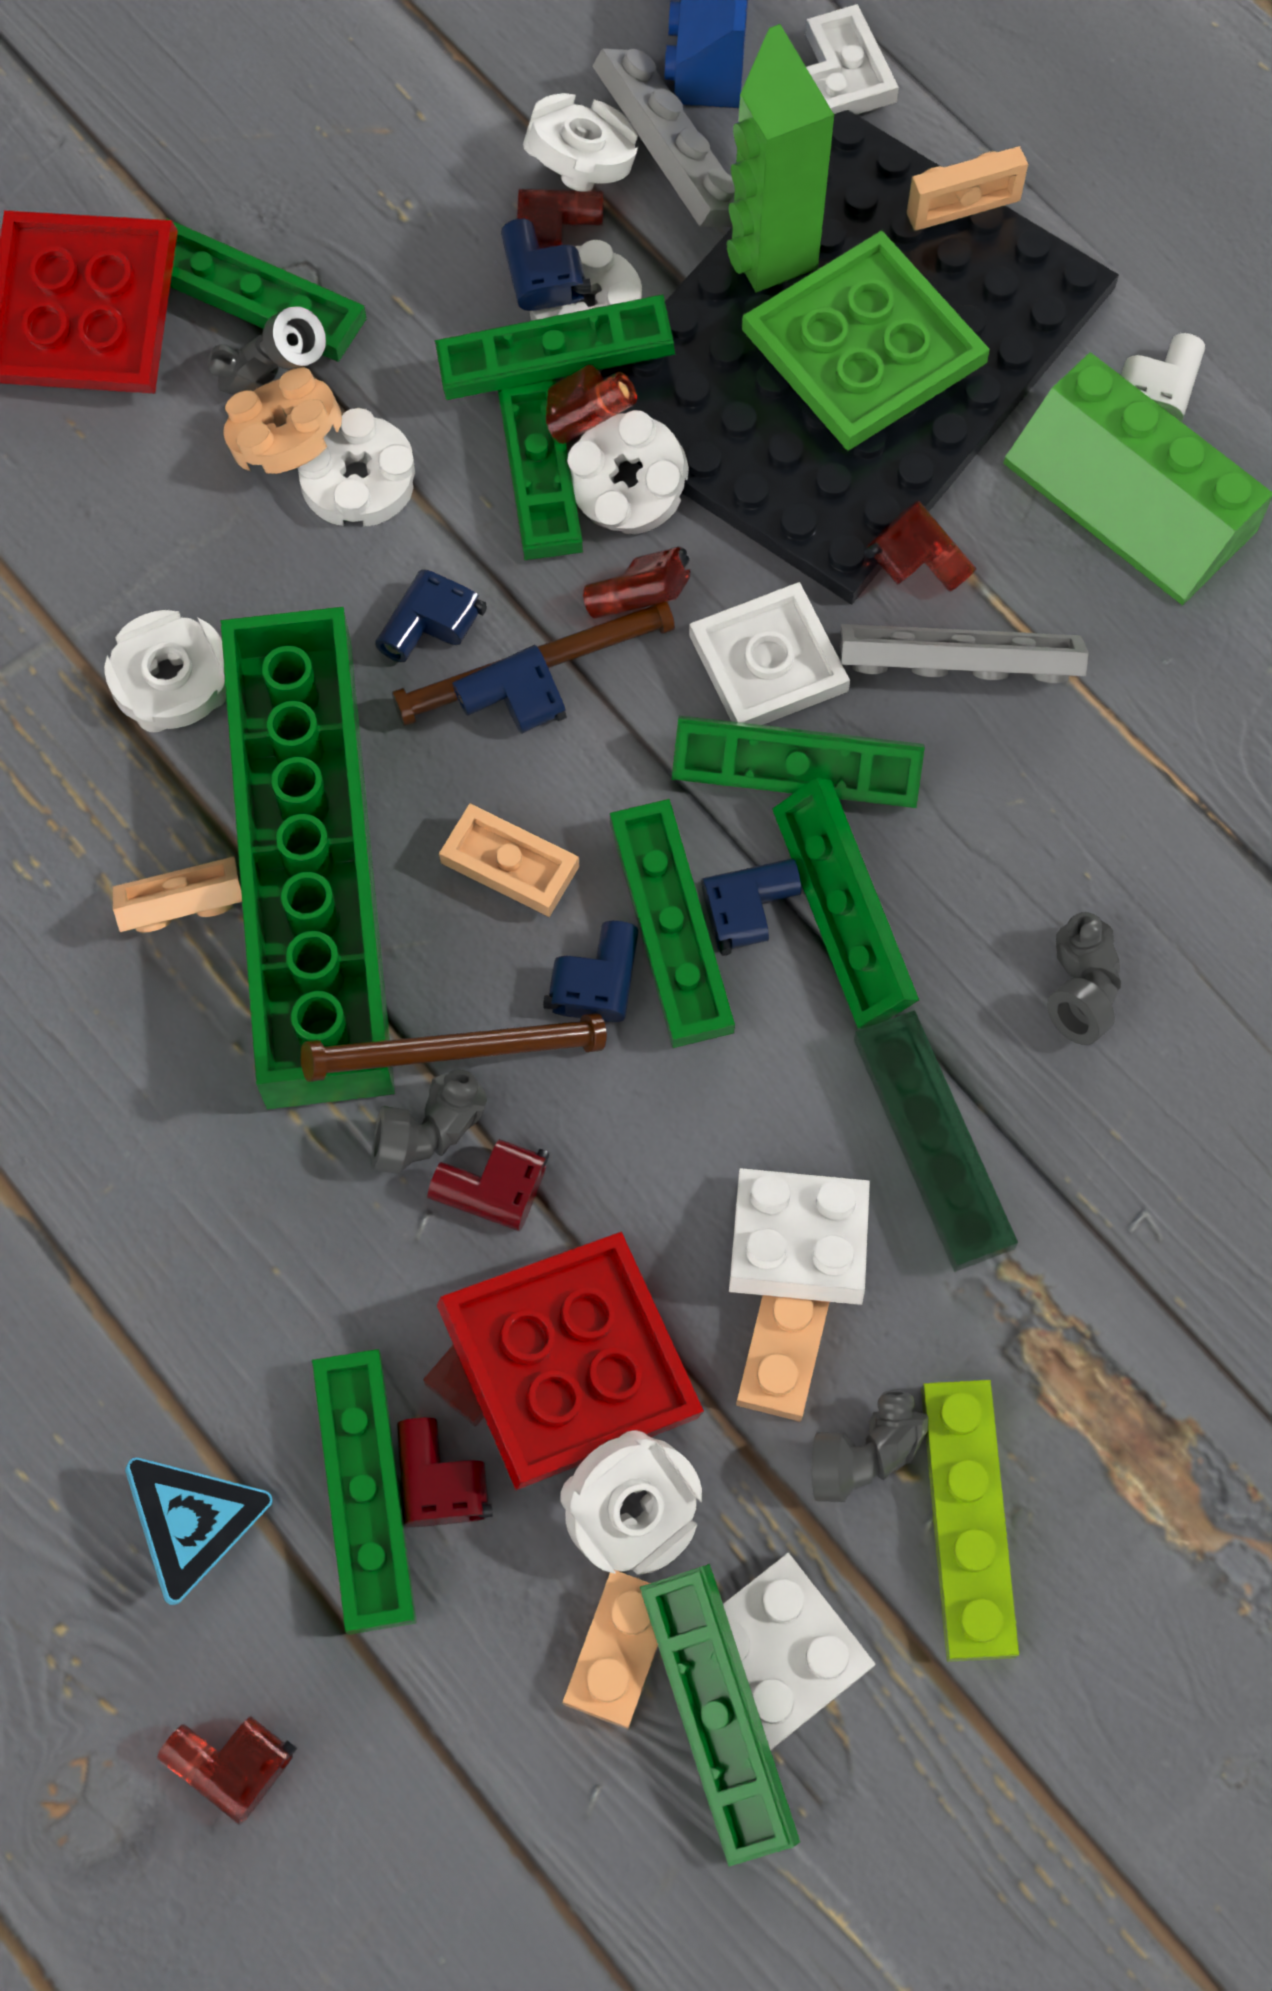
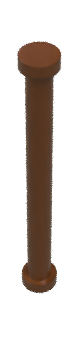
M664 596L651 599L650 607L537 647L543 655L548 668L657 629L662 634L675 630V623L667 600ZM498 661L406 693L404 688L392 691L393 701L403 726L415 723L416 715L458 701L452 683Z
M594 1013L584 1014L578 1022L345 1045L323 1046L319 1040L306 1041L301 1048V1066L305 1079L308 1082L324 1080L326 1073L575 1047H583L589 1053L602 1051L605 1048L607 1032L602 1016Z

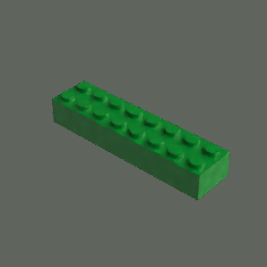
M344 606L220 620L257 1088L266 1109L394 1095L392 1066L326 1073L324 1080L308 1082L305 1079L301 1066V1048L306 1041L319 1040L323 1046L390 1040L352 645Z

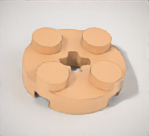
M293 368L285 372L280 379L269 382L254 391L238 392L227 401L225 410L229 417L224 425V439L240 467L251 471L249 464L262 465L266 474L282 473L298 468L320 455L327 448L323 437L330 431L332 425L336 432H338L342 423V413L330 387L326 383L314 379L311 371L307 368Z

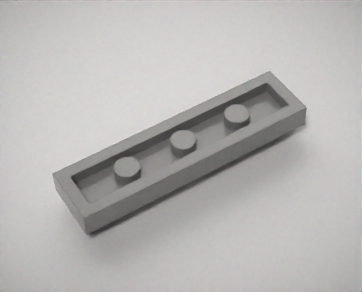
M602 48L592 67L700 227H733L729 214V204L734 202L735 192L732 177L724 171L710 150L708 140L692 124L683 110L680 99L669 90L658 74L654 61L644 51L637 49L619 50Z
M841 624L839 645L841 664L852 665L854 671L865 674L885 673L888 671V667L912 668L913 673L926 677H942L948 674V670L972 671L975 677L987 680L1006 679L1009 673L1033 674V678L1048 683L1066 682L1069 680V676H1086L1089 654L1081 635Z

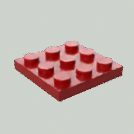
M4 210L0 235V384L155 394L178 232L172 220Z
M622 1231L443 1295L437 1303V1308L515 1490L579 1466L596 1448L612 1439L619 1438L628 1431L637 1430L649 1437H653L694 1421L704 1412Z

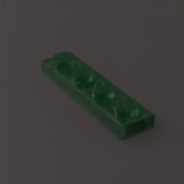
M915 1010L856 1031L854 1036L855 1045L954 1272L1015 1250L1018 1244L1017 1238Z

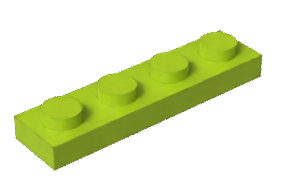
M991 1380L924 1383L921 1388L923 1413L928 1415V1430L925 1437L946 1661L1016 1658L1019 1656Z

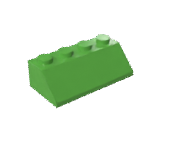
M781 24L768 29L740 93L739 121L733 125L737 157L736 163L731 165V176L735 192L734 202L729 204V214L733 228L732 239L727 241V251L735 271L738 274H746L755 292L818 269L834 113Z
M1091 352L1051 388L1005 456L1003 463L1182 606L1258 531L1272 499V492Z

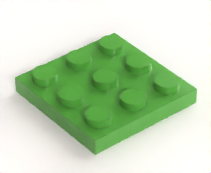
M883 231L878 232L743 315L742 330L847 451L985 365L990 351L985 343Z

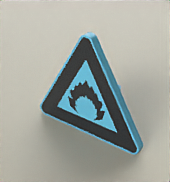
M135 1457L125 1467L165 1602L170 1605L179 1604L272 1505V1496L268 1491Z

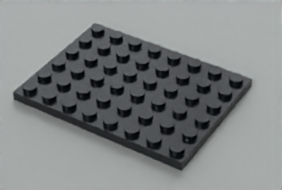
M845 110L834 114L818 269L878 232L883 231L990 349L987 363L847 451L742 330L743 315L816 270L755 292L746 274H738L730 261L727 241L732 239L731 228L665 301L675 355L603 369L591 383L594 388V395L589 403L595 401L597 395L603 392L608 397L611 407L607 410L602 408L596 411L594 417L581 423L579 426L588 430L606 417L633 410L642 411L648 414L650 418L663 423L677 438L687 458L689 468L688 479H685L682 494L852 605L886 564L879 554H876L871 559L866 557L864 550L875 542H885L895 552L899 549L894 539L898 526L908 519L916 518L921 521L1115 289L1119 274L1006 205L914 231L907 215L912 176L922 174L928 169L939 167L940 165L853 112ZM598 403V404L594 405V406L591 407V408L593 409V408L597 407V406L600 405V404ZM640 461L637 462L638 465H640L641 467H643V465H642V463H641Z

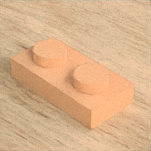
M1018 146L1000 152H987L976 159L947 167H933L922 174L912 176L907 215L914 231L1020 201L1028 168V162L1021 147Z
M469 803L439 852L441 864L548 917L551 916L579 868L578 856Z
M235 856L113 886V912L120 932L136 929L138 932H152L166 927L172 922V919L195 913L201 917H212L223 914L230 910L233 904L242 902L240 873Z
M762 1296L736 1406L801 1422L829 1307L828 1301Z
M614 1570L616 1574L611 1572L609 1574L566 1691L563 1705L629 1730L658 1644L640 1591L641 1586L650 1583Z

